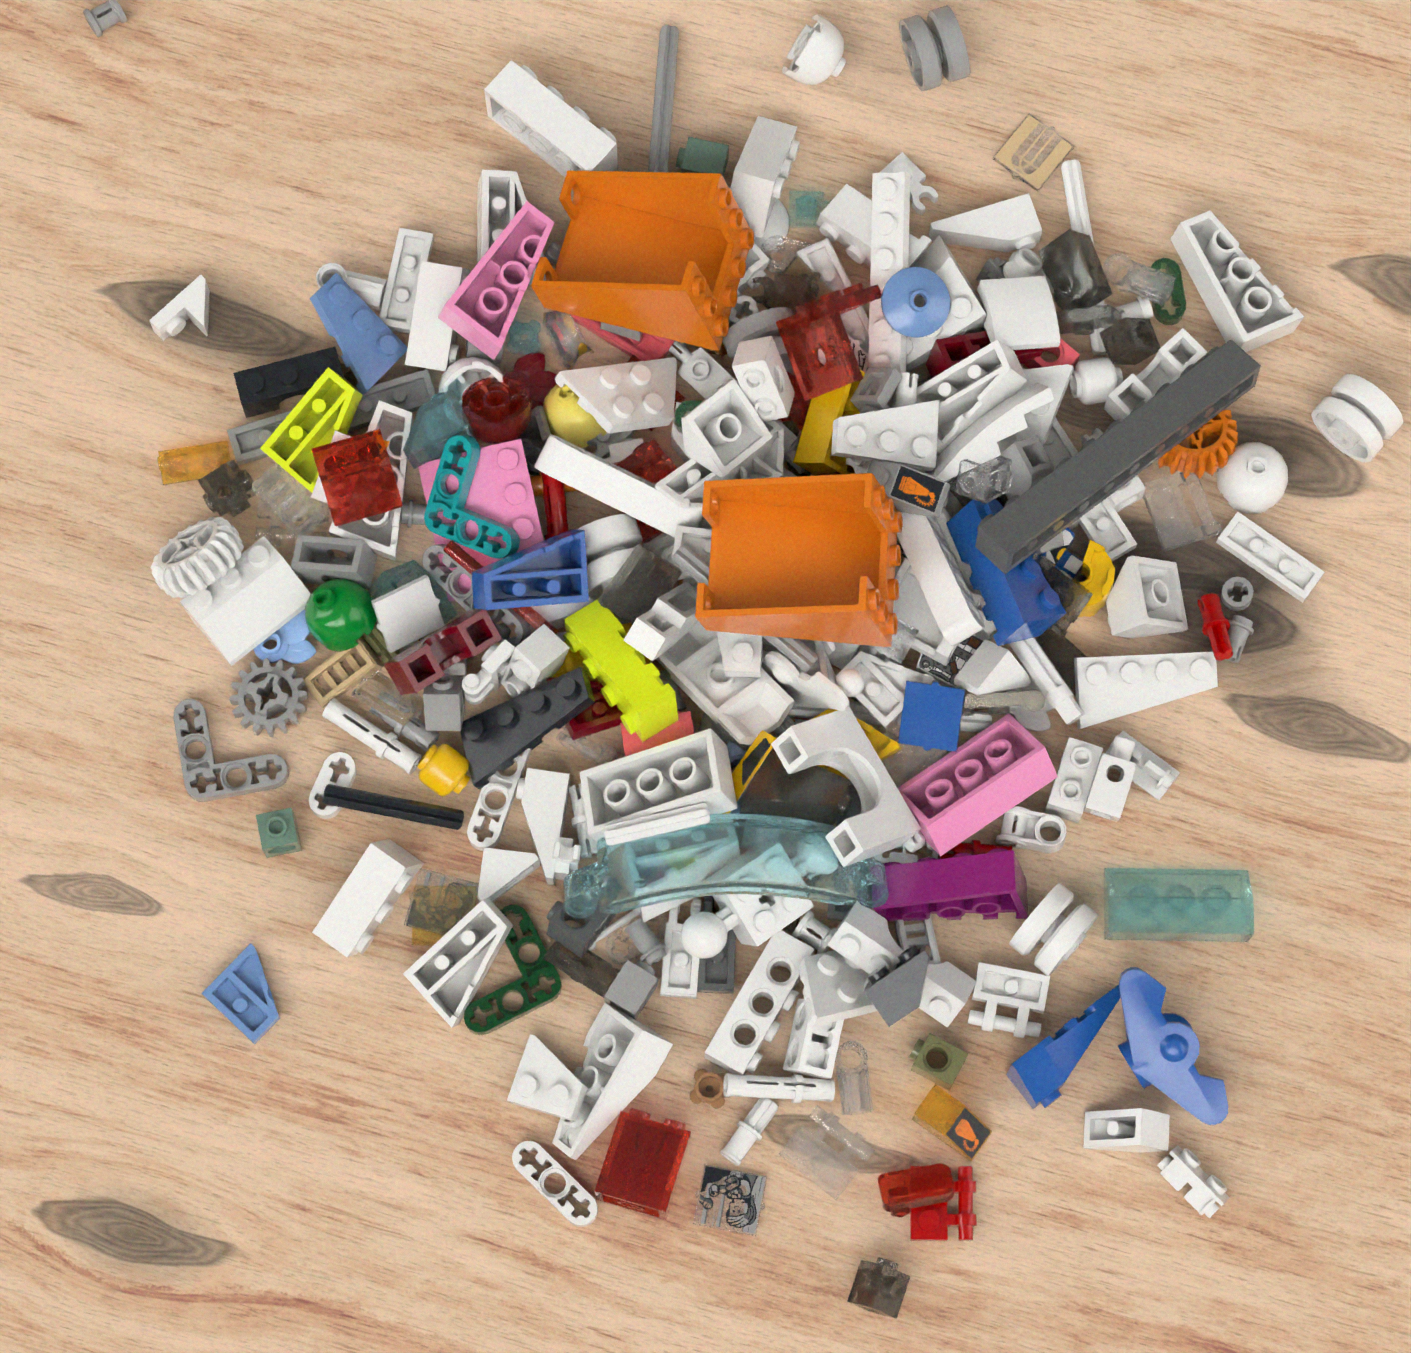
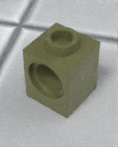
M929 1033L926 1041L918 1039L909 1056L910 1059L914 1060L911 1071L950 1091L968 1053ZM931 1052H940L946 1058V1065L943 1068L934 1069L928 1065L926 1056Z

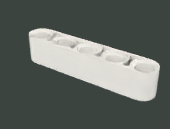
M552 434L549 435L534 465L539 471L674 538L677 525L698 528L703 518L702 511L677 506L659 492L655 484Z
M901 512L903 527L902 532L897 533V537L943 636L951 646H955L984 629L983 619L936 518Z

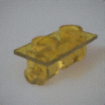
M227 440L158 451L159 457H157L163 485L232 474Z

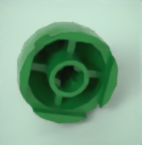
M332 579L326 581L313 591L306 603L305 621L313 637L329 650L341 652L352 649L358 645L357 639L364 633L368 636L374 628L377 620L371 602L374 599L365 588L352 580Z

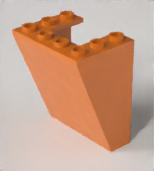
M568 170L559 201L567 212L570 222L554 270L547 257H540L531 284L543 307L719 351L723 337H726L728 334V320L731 309L737 303V289L740 279L744 277L746 272L745 262L748 251L754 245V232L745 220L743 211L737 205L732 190L728 188L722 174ZM572 188H573V193H574L573 201H571V190H572Z
M873 473L704 481L702 515L712 527L708 586L705 583H697L695 618L706 630L892 647V635L896 634L898 629L897 615L893 613L894 600L899 599V582L895 579V566H900L901 550L900 546L897 545V533L902 532L903 519L901 512L895 508L892 498L887 496L884 486L879 484Z

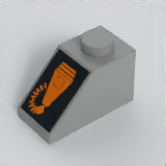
M871 460L867 473H873L879 484L884 486L885 493L889 498H892L897 511L939 518L950 488L949 483L899 463Z

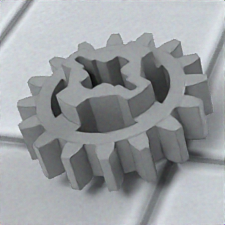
M268 658L264 659L263 667L260 668L254 662H251L250 667L252 671L247 674L245 671L240 670L238 673L242 682H232L231 684L232 689L238 694L230 696L229 700L231 704L239 705L232 712L235 718L244 716L241 721L244 729L253 724V732L257 736L261 733L262 729H266L269 737H273L275 728H280L285 734L287 733L286 724L288 722L294 725L299 724L295 714L306 712L305 706L300 701L307 700L308 694L306 691L299 690L305 685L303 678L294 679L297 672L293 666L284 671L282 660H279L275 667H272ZM266 677V679L258 683H254L258 679ZM283 680L291 687L292 697L282 692ZM270 692H273L276 699H269L267 704H264L262 696L268 697ZM246 699L256 703L254 715L247 709ZM283 712L281 716L271 719L272 716Z

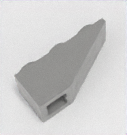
M1038 436L1014 442L1003 450L1000 456L989 461L1008 500L1015 495L1021 496L1029 490L1031 484L1040 476L1046 477L1054 471V466ZM1059 533L1036 551L1039 555L1063 546V533Z

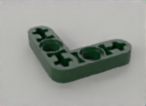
M511 904L505 906L500 911L506 918L507 915L512 913L515 918L521 916L523 919L519 922V926L523 935L528 931L532 934V936L519 939L512 945L510 940L517 939L513 928H511L505 939V943L522 978L467 1006L464 1012V1021L469 1031L475 1035L489 1034L554 1001L561 993L562 984L560 976L528 913L519 905ZM533 944L539 949L540 955L535 962L525 963L519 958V951L524 945ZM545 977L547 981H555L551 985L552 992L550 994L540 990L533 994L534 999L537 1001L530 1004L528 994L522 987L523 985L529 984L531 991L540 985L539 978ZM510 992L519 993L523 997L522 1007L517 1011L505 1009L502 1002L506 994ZM496 1000L498 1010L504 1016L503 1018L497 1020L496 1013L486 1018L487 1025L483 1027L479 1023L472 1024L470 1022L475 1018V1010L480 1009L482 1013H487L493 1010L489 1002Z

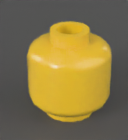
M433 744L416 765L420 769L418 773L419 780L441 797L449 795L452 791L459 794L471 779L466 774L469 769V761L448 744H441L438 747Z

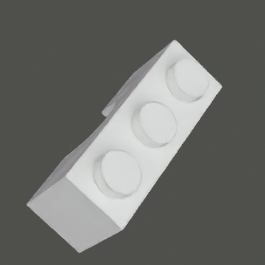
M1182 328L1158 350L1155 358L1137 376L1132 373L1107 396L1104 410L1114 420L1122 421L1130 415L1132 409L1141 401L1147 402L1153 398L1162 385L1173 383L1189 365L1193 364L1196 366L1204 360L1207 351Z

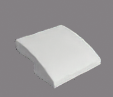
M1045 276L980 280L977 291L987 313L984 327L991 343L998 339L1012 350L1059 347L1060 333L1058 320Z

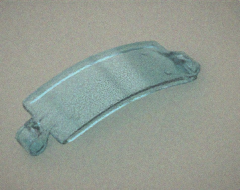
M710 814V822L708 824L614 846H608L605 838L602 837L597 841L598 862L567 874L563 882L564 908L567 914L574 918H586L596 911L598 901L601 913H620L673 900L726 894L783 896L836 905L855 904L857 898V901L862 906L875 908L883 905L888 900L889 891L885 866L881 862L868 858L846 867L841 865L825 837L836 826L797 818L761 814Z

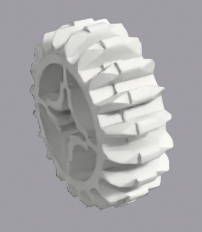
M209 517L205 521L199 520L197 524L189 525L184 531H178V535L173 539H169L168 544L161 547L160 553L153 559L154 562L150 568L155 582L161 590L163 589L172 598H185L189 594L195 595L201 589L206 590L207 586L216 583L221 576H225L226 572L235 566V561L241 557L244 546L241 538L238 536V531L228 520H224L223 517Z

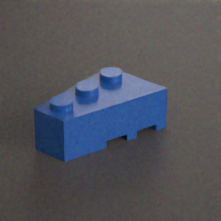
M570 529L471 572L474 608L494 610L589 602L585 530Z

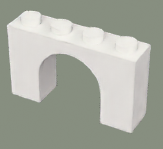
M847 707L844 711L838 710L790 726L771 743L788 774L816 765H825L840 771L856 788L861 800V814L845 819L825 836L843 868L900 847L921 830L917 820L850 707Z

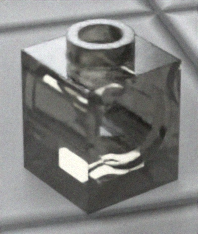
M1125 317L1099 333L1108 358L1113 364L1137 365L1157 353L1161 348L1150 318Z

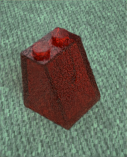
M630 1108L629 1113L620 1111L594 1191L596 1200L667 1220L690 1142L691 1131L685 1130L686 1124L676 1120L665 1118L664 1123L650 1120L651 1114L642 1110Z

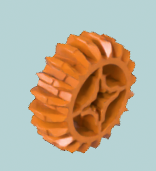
M1223 410L1158 459L1159 469L1168 466L1170 467L1171 476L1179 471L1183 472L1185 479L1190 473H1194L1200 479L1204 475V471L1213 476L1217 468L1221 469L1226 466L1229 459L1228 456L1235 452V446L1238 442V432H1236L1237 421L1231 419V410Z

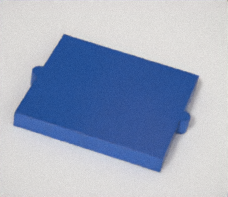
M906 681L898 743L921 746L925 751L934 748L957 752L966 689L940 686V683L937 681L932 684Z

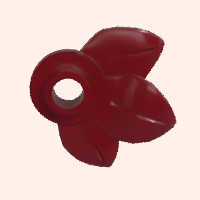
M535 352L522 356L516 361L513 371L504 375L509 385L508 405L517 406L522 415L537 406H543L547 394L557 385L555 381L557 375L550 371H544L546 361L543 353ZM511 384H519L521 387V393L518 394L513 392L511 389Z

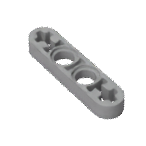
M438 544L427 548L422 560L427 573L466 611L477 609L473 605L471 573L476 569L450 545ZM437 554H444L442 562L446 566H437L439 562V559L436 556ZM462 574H466L471 580V588L466 594L461 592L458 587V579ZM516 608L495 609L494 614L490 617L502 640L498 641L499 644L506 639L516 647L531 635L529 622ZM500 620H502V621L504 622V623L496 624V623L499 622ZM515 624L517 627L514 632L517 637L510 638L511 629L507 625Z

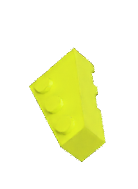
M328 367L260 449L312 493L334 432L338 431L347 435L362 394L337 372Z

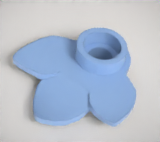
M305 610L301 611L254 648L256 656L264 662V659L268 658L270 663L284 660L292 664H300L316 654L314 646L306 640L310 631L305 621ZM268 640L277 641L274 649H266L264 647L265 643Z

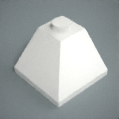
M1133 555L1127 557L1106 600L1108 624L1111 628L1112 636L1140 638L1188 630L1177 563Z

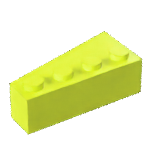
M601 598L564 619L566 633L563 634L566 644L573 653L579 651L584 658L582 665L592 680L598 678L603 685L601 692L611 707L617 705L619 710L622 711L623 715L620 716V719L630 734L636 732L641 741L644 742L679 720L675 690L669 683L663 684L659 677L660 672L652 662L645 666L646 660L643 654L624 641L627 635L624 627Z

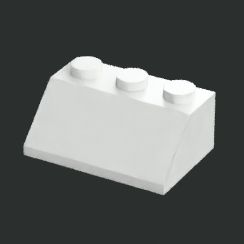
M264 536L241 553V557L235 561V566L230 568L225 576H221L216 583L207 586L206 590H199L195 595L189 594L180 601L194 624L231 666L303 611L311 595L285 559Z

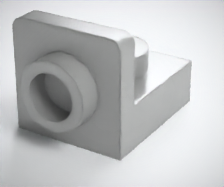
M868 367L850 401L859 410L860 414L889 409L890 407L887 403L902 376L895 367Z

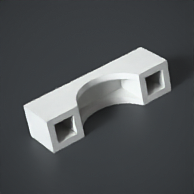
M859 900L854 903L827 944L869 974L883 965H886L888 969L900 962L897 957L904 952L892 938L887 920ZM948 961L941 964L928 963L922 1000L918 1008L948 1027L966 1004L977 981Z

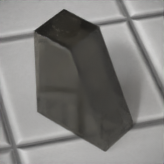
M773 748L742 796L739 819L745 822L833 827L839 815L845 817L852 804L853 797L849 796L851 780L819 766H812L788 774Z

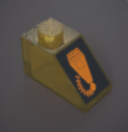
M936 1084L912 1117L914 1122L970 1162H972L992 1133L964 1104Z

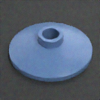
M909 267L898 271L887 281L882 291L881 308L887 323L896 332L907 337H924L937 331L946 321L950 310V295L945 283L937 274L926 268ZM917 294L924 298V305L922 307H917L914 304V297Z

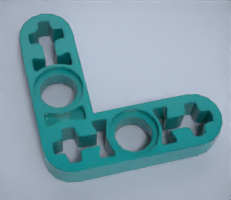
M470 435L453 436L447 440L443 449L424 514L425 525L431 532L492 558L501 559L517 553L520 540L519 535L513 528L464 508L480 457V446L477 440ZM458 445H463V449L467 451L466 457H461V453L457 451ZM457 464V467H463V470L451 468V465ZM451 474L459 482V488L455 494L449 493L445 485L447 477ZM438 512H443V516L450 520H456L455 524H441L442 520L437 517ZM470 520L476 522L479 529L478 535L474 540L468 538L465 532V526ZM503 536L502 540L507 543L506 548H501V544L494 540H487L488 537Z

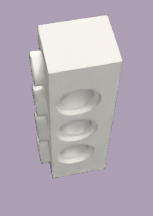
M782 930L770 938L707 1047L705 1059L732 1074L745 1075L747 1071L751 1074L755 1072L763 1057L758 1051L765 1040L770 1043L772 1042L781 1026L776 1021L783 1009L789 1012L798 997L799 992L794 990L800 980L798 966L804 957L814 955V948ZM777 966L786 967L790 971L791 977L785 982H776L770 975L771 970ZM759 997H766L772 1002L773 1008L770 1012L761 1014L754 1010L752 1003ZM741 1028H748L753 1031L755 1039L751 1044L742 1045L735 1040V1033Z

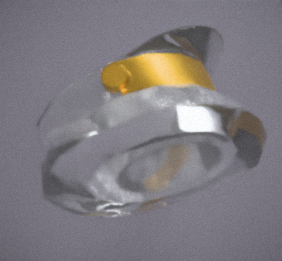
M559 311L544 312L542 323L553 356L562 368L570 370L574 367L580 356L587 352L595 353L584 340L582 333L570 314Z

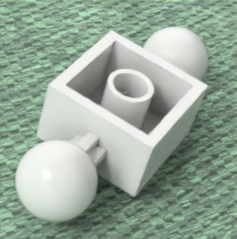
M815 832L804 836L796 846L795 859L788 862L778 845L761 844L705 884L721 910L716 914L698 912L691 915L684 922L681 929V941L686 951L697 958L714 957L724 948L727 941V932L731 929L741 944L758 947L813 908L814 905L800 881L806 876L825 878L831 875L840 863L825 837L827 834Z

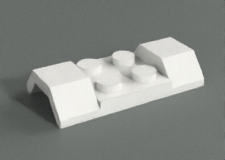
M699 621L678 642L656 658L670 673L671 679L739 744L751 745L762 730L768 734L781 726L794 706V699L762 668L761 678L725 676L716 631L706 630Z

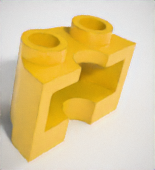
M1091 539L1081 574L1087 580L1076 582L1069 602L1067 616H1094L1105 606L1106 600L1113 588L1115 567L1112 564V560L1105 552V548Z

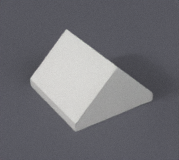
M735 379L729 380L681 419L684 453L719 477L727 475L773 437Z

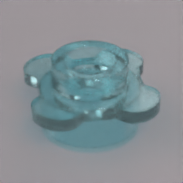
M514 320L508 330L510 333V341L507 343L508 351L512 354H535L541 349V343L538 338V333L541 331L540 323L536 320H531L529 323H519ZM525 334L527 335V339L523 340L521 339V336Z

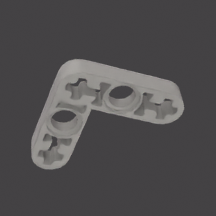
M186 699L175 707L173 718L184 784L189 796L193 800L208 802L272 790L286 783L289 777V769L285 760L276 754H266L215 764L208 717L203 705L194 699ZM190 708L194 710L195 714H200V716L194 718L197 733L191 734L186 719H181V717L187 715V709ZM193 742H201L206 746L204 756L197 760L190 759L186 755L187 747ZM274 763L278 769L282 768V771L276 773V779L270 780L267 774L258 775L259 783L253 784L254 776L250 769L251 766H256L257 773L267 771L268 764ZM241 769L246 772L247 780L242 786L232 787L228 784L227 776L232 770ZM220 772L223 790L218 791L217 783L207 785L205 788L206 792L200 793L195 787L192 788V785L198 783V777L204 776L207 782L217 781L215 773Z

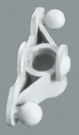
M763 637L761 668L794 699L796 704L844 711L850 704L847 696L854 697L862 691L864 679L858 670L845 669L835 678V673L828 658V655L836 649L833 642L799 639L818 656L814 666L805 672Z

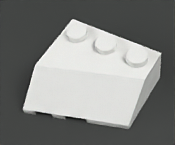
M938 235L913 267L926 268L943 280L950 295V310L944 324L934 333L918 338L907 337L906 372L908 373L927 362L935 340L976 333L984 328L987 318L983 303L940 235ZM915 295L914 304L917 307H922L924 305V298L921 295Z

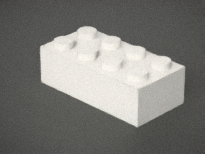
M511 60L484 89L488 117L564 177H566L568 170H618L617 143L613 134L604 127L598 129L589 122L590 118L579 107H570L563 101V96L554 87L549 85L546 88L537 81L536 74L527 66L522 65L520 67Z
M711 728L580 772L588 834L605 851L626 845L625 843L614 846L607 845L604 838V827L609 824L699 803L707 804L710 817L738 808L728 747Z

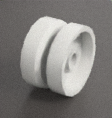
M1345 374L1331 391L1332 396L1324 397L1311 414L1312 419L1320 433L1341 452L1355 460L1371 462L1384 445L1383 440L1391 439L1402 426V414L1395 403L1374 384L1360 376Z
M1058 883L1046 895L1009 942V945L1021 955L1030 954L1040 942H1043L1044 946L1036 955L1034 965L1047 976H1050L1063 960L1066 961L1086 938L1087 931L1099 916L1088 905L1081 904L1066 918L1063 914L1072 904L1074 894L1061 883Z

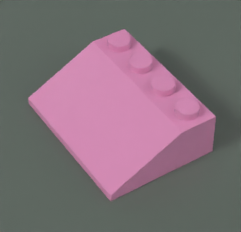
M521 439L480 448V457L464 507L513 528L519 535L520 540L517 552L544 541ZM467 452L461 453V457L467 456ZM441 458L418 464L426 504L429 500ZM457 464L451 465V468L463 470V467H457ZM449 475L446 479V489L449 493L455 494L459 488V482L454 475ZM438 512L437 517L442 520L441 524H455L456 520H450L443 516V512ZM470 520L465 526V532L468 538L474 540L478 535L479 529L476 522ZM433 533L436 545L447 544L452 546L476 570L501 560ZM503 536L488 537L487 540H494L501 544V548H506L507 543L502 540ZM438 554L440 567L446 566L442 562L444 554ZM462 574L458 579V587L465 594L471 588V580L466 574ZM446 591L447 598H448V602L456 601V600Z

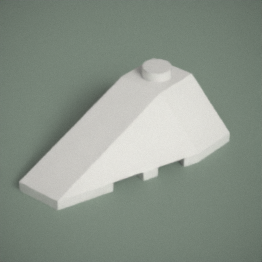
M604 1003L588 1031L583 1045L588 1048L583 1067H576L574 1073L588 1087L576 1122L560 1118L552 1143L567 1156L576 1160L655 1077L673 1044L648 1026L615 1007Z

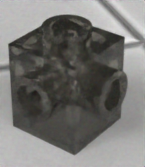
M235 460L224 463L198 480L205 491L203 499L213 513L217 511L220 516L229 512L233 517L239 515L251 507L248 500L256 496L253 490L256 486L254 480L245 469L240 470ZM227 487L231 490V495L228 493Z
M878 1257L876 1263L861 1260L847 1302L870 1313L897 1319L910 1276L897 1270L899 1264Z

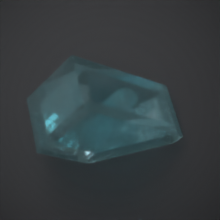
M453 389L446 393L441 392L433 395L428 402L422 404L419 408L403 448L406 457L414 469L441 456L447 440L453 436L470 435L477 438Z

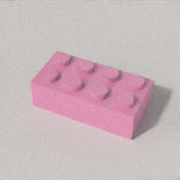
M1008 713L959 746L957 752H950L899 786L898 790L921 827L920 832L925 837V841L942 856L1058 776L1046 748Z

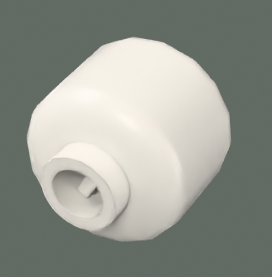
M1107 357L1082 360L1077 362L1069 381L1070 390L1073 397L1078 398L1084 405L1106 402L1107 396L1123 382V375L1120 367H1115L1113 362Z

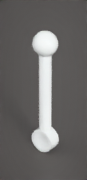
M639 903L634 905L631 912L606 927L588 951L594 950L598 941L636 916L641 917Z

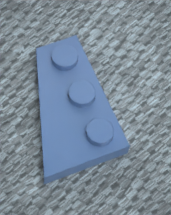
M337 273L310 297L329 336H333L336 339L343 353L341 358L346 368L350 367L358 381L356 386L362 395L365 394L407 351V346Z

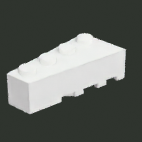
M1211 211L1180 222L1170 240L1226 343L1232 340L1241 349L1248 352L1295 331L1304 318L1302 313L1297 308L1293 309L1283 298L1285 294L1276 284L1272 285L1260 272L1261 267L1253 258L1249 259L1238 247L1240 243Z
M379 400L364 442H367L370 437L390 441V444L378 466L361 463L345 509L337 508L329 529L330 537L365 540L375 554L396 561L413 422L412 412Z

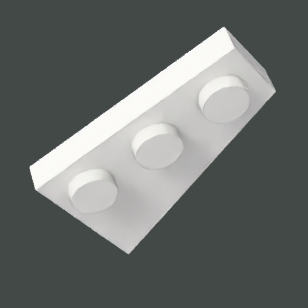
M939 400L838 417L833 421L831 455L870 462L871 460L899 463L913 469L926 471L935 469Z

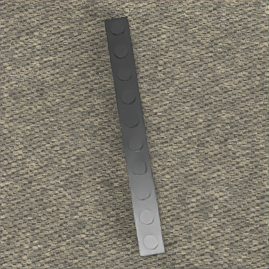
M1229 340L1220 348L1218 346L1212 348L1206 354L1204 360L1196 366L1193 364L1189 365L1173 383L1162 385L1153 398L1147 402L1141 401L1132 409L1130 415L1122 421L1115 420L1099 438L1088 440L1082 446L1080 452L1071 459L1069 457L1064 458L1048 476H1040L1031 484L1029 490L1021 496L1015 495L1010 498L1004 508L994 516L992 514L987 515L977 527L978 534L975 547L1004 574L1008 573L1255 387L1261 365L1232 340Z

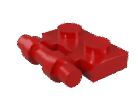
M910 1166V1241H947L948 1227H958L959 1241H973V1227L977 1226V1215L973 1214V1193H976V1181H973V1167L959 1166L958 1181H947V1166ZM947 1194H958V1214H947Z

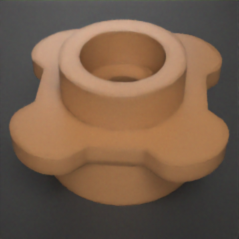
M706 1069L697 1070L694 1074L696 1083L694 1090L690 1092V1100L694 1104L703 1102L711 1104L715 1109L721 1108L725 1103L723 1081L726 1074L720 1073L717 1075L707 1072ZM708 1085L713 1087L711 1092L706 1091Z

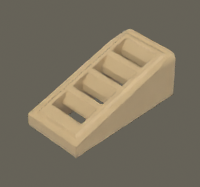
M360 637L357 639L358 645L352 649L341 652L337 651L303 677L305 685L322 708L327 706L333 698L337 699L383 667V664L364 638ZM357 651L367 663L363 667L353 655ZM344 660H347L355 672L351 676L341 663ZM334 668L343 682L338 684L329 670ZM320 676L325 679L332 689L329 693H326L317 679Z

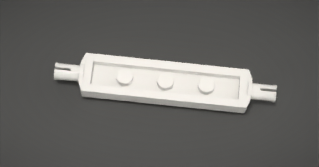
M675 341L673 344L682 353L677 351L672 345L669 348V352L682 362L677 373L705 399L729 380L734 379L701 347L691 353L681 342ZM775 419L774 421L784 427V462L787 461L799 474H802L805 470L793 463L800 439L783 423Z

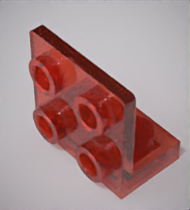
M380 429L312 448L335 526L402 507L403 504Z

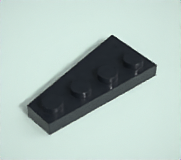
M582 667L576 668L463 721L460 734L466 759L469 761V771L473 786L478 789L483 788L489 783V777L499 770L504 772L515 763L514 758L528 748L533 750L543 742L542 738L554 728H562L595 703L586 670Z

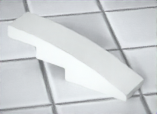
M1037 382L1001 402L977 419L952 441L936 459V468L931 471H925V474L947 481L1000 456L1001 452L997 442L1028 428L1024 414L1054 401L1050 387Z

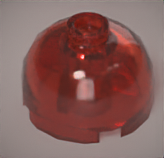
M490 377L483 378L471 384L463 392L461 406L463 418L467 429L478 440L491 444H500L513 441L526 431L532 416V402L529 388L521 381L511 377H502L503 382H491Z

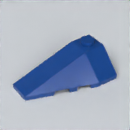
M1119 985L1090 1005L1080 1018L1075 1017L1065 1023L1054 1034V1038H1051L1049 1035L1011 1064L1006 1075L1033 1109L1039 1104L1046 1108L1062 1096L1059 1089L1063 1086L1120 1000Z

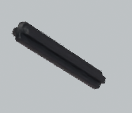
M326 785L323 794V803L327 805L459 830L462 827L464 811L337 785Z

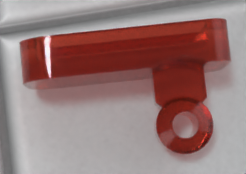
M942 1163L883 1173L878 1177V1189L882 1207L885 1211L891 1212L893 1217H904L910 1213V1208L944 1203L954 1197V1182L951 1170Z

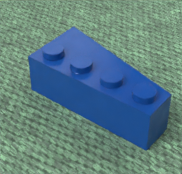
M992 495L972 499L946 525L961 561L970 565L972 573L969 580L974 590L981 591L986 603L982 607V611L987 621L993 620L997 630L993 637L997 646L1040 636L1067 612L1060 603L1058 594L1050 587L1042 574L1040 565L1031 555L1004 574L975 547L979 523L987 515L992 514L994 516L1003 509V506Z

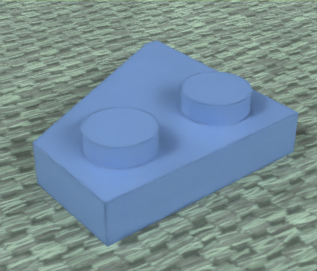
M251 943L202 992V995L254 1045L280 1019L257 950Z

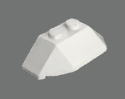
M774 420L763 422L773 437L724 477H719L691 458L656 483V489L680 508L702 511L704 481L783 477L784 427Z

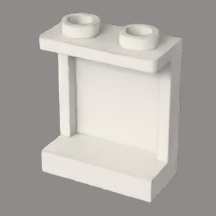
M905 558L901 566H895V579L899 582V599L894 600L893 613L897 615L898 629L897 633L892 635V638L946 666L958 644L951 646L943 636L908 559ZM970 591L978 609L982 597Z

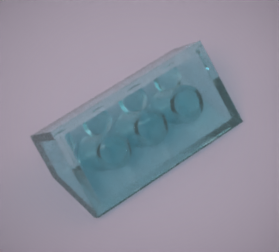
M1104 868V940L1249 942L1254 935V904L1248 870Z

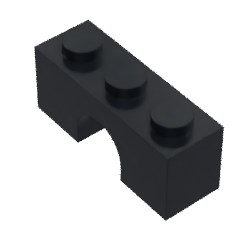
M336 347L233 373L246 418L280 410L279 404L285 399L297 395H305L328 367L344 378Z

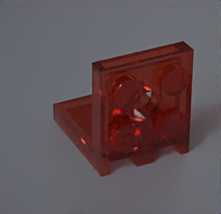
M858 283L843 289L844 295L841 294L840 289L821 296V299L818 300V305L815 300L796 307L797 313L776 321L805 401L863 379L840 315L880 299L882 294L878 284L864 288L862 283ZM819 349H821L825 355V365L822 364L819 360Z

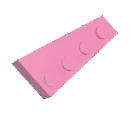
M528 201L525 202L447 301L438 316L441 321L493 360H495L502 348L519 304L555 223Z

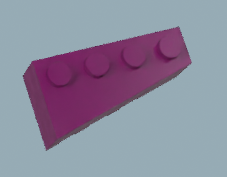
M993 849L986 854L978 855L959 853L952 858L938 860L926 857L913 863L887 862L881 867L871 868L873 908L876 913L887 921H924L930 918V914H937L939 917L947 920H961L965 913L982 914L983 920L998 919V913L1015 912L1016 919H1027L1029 917L1027 882L1014 850Z

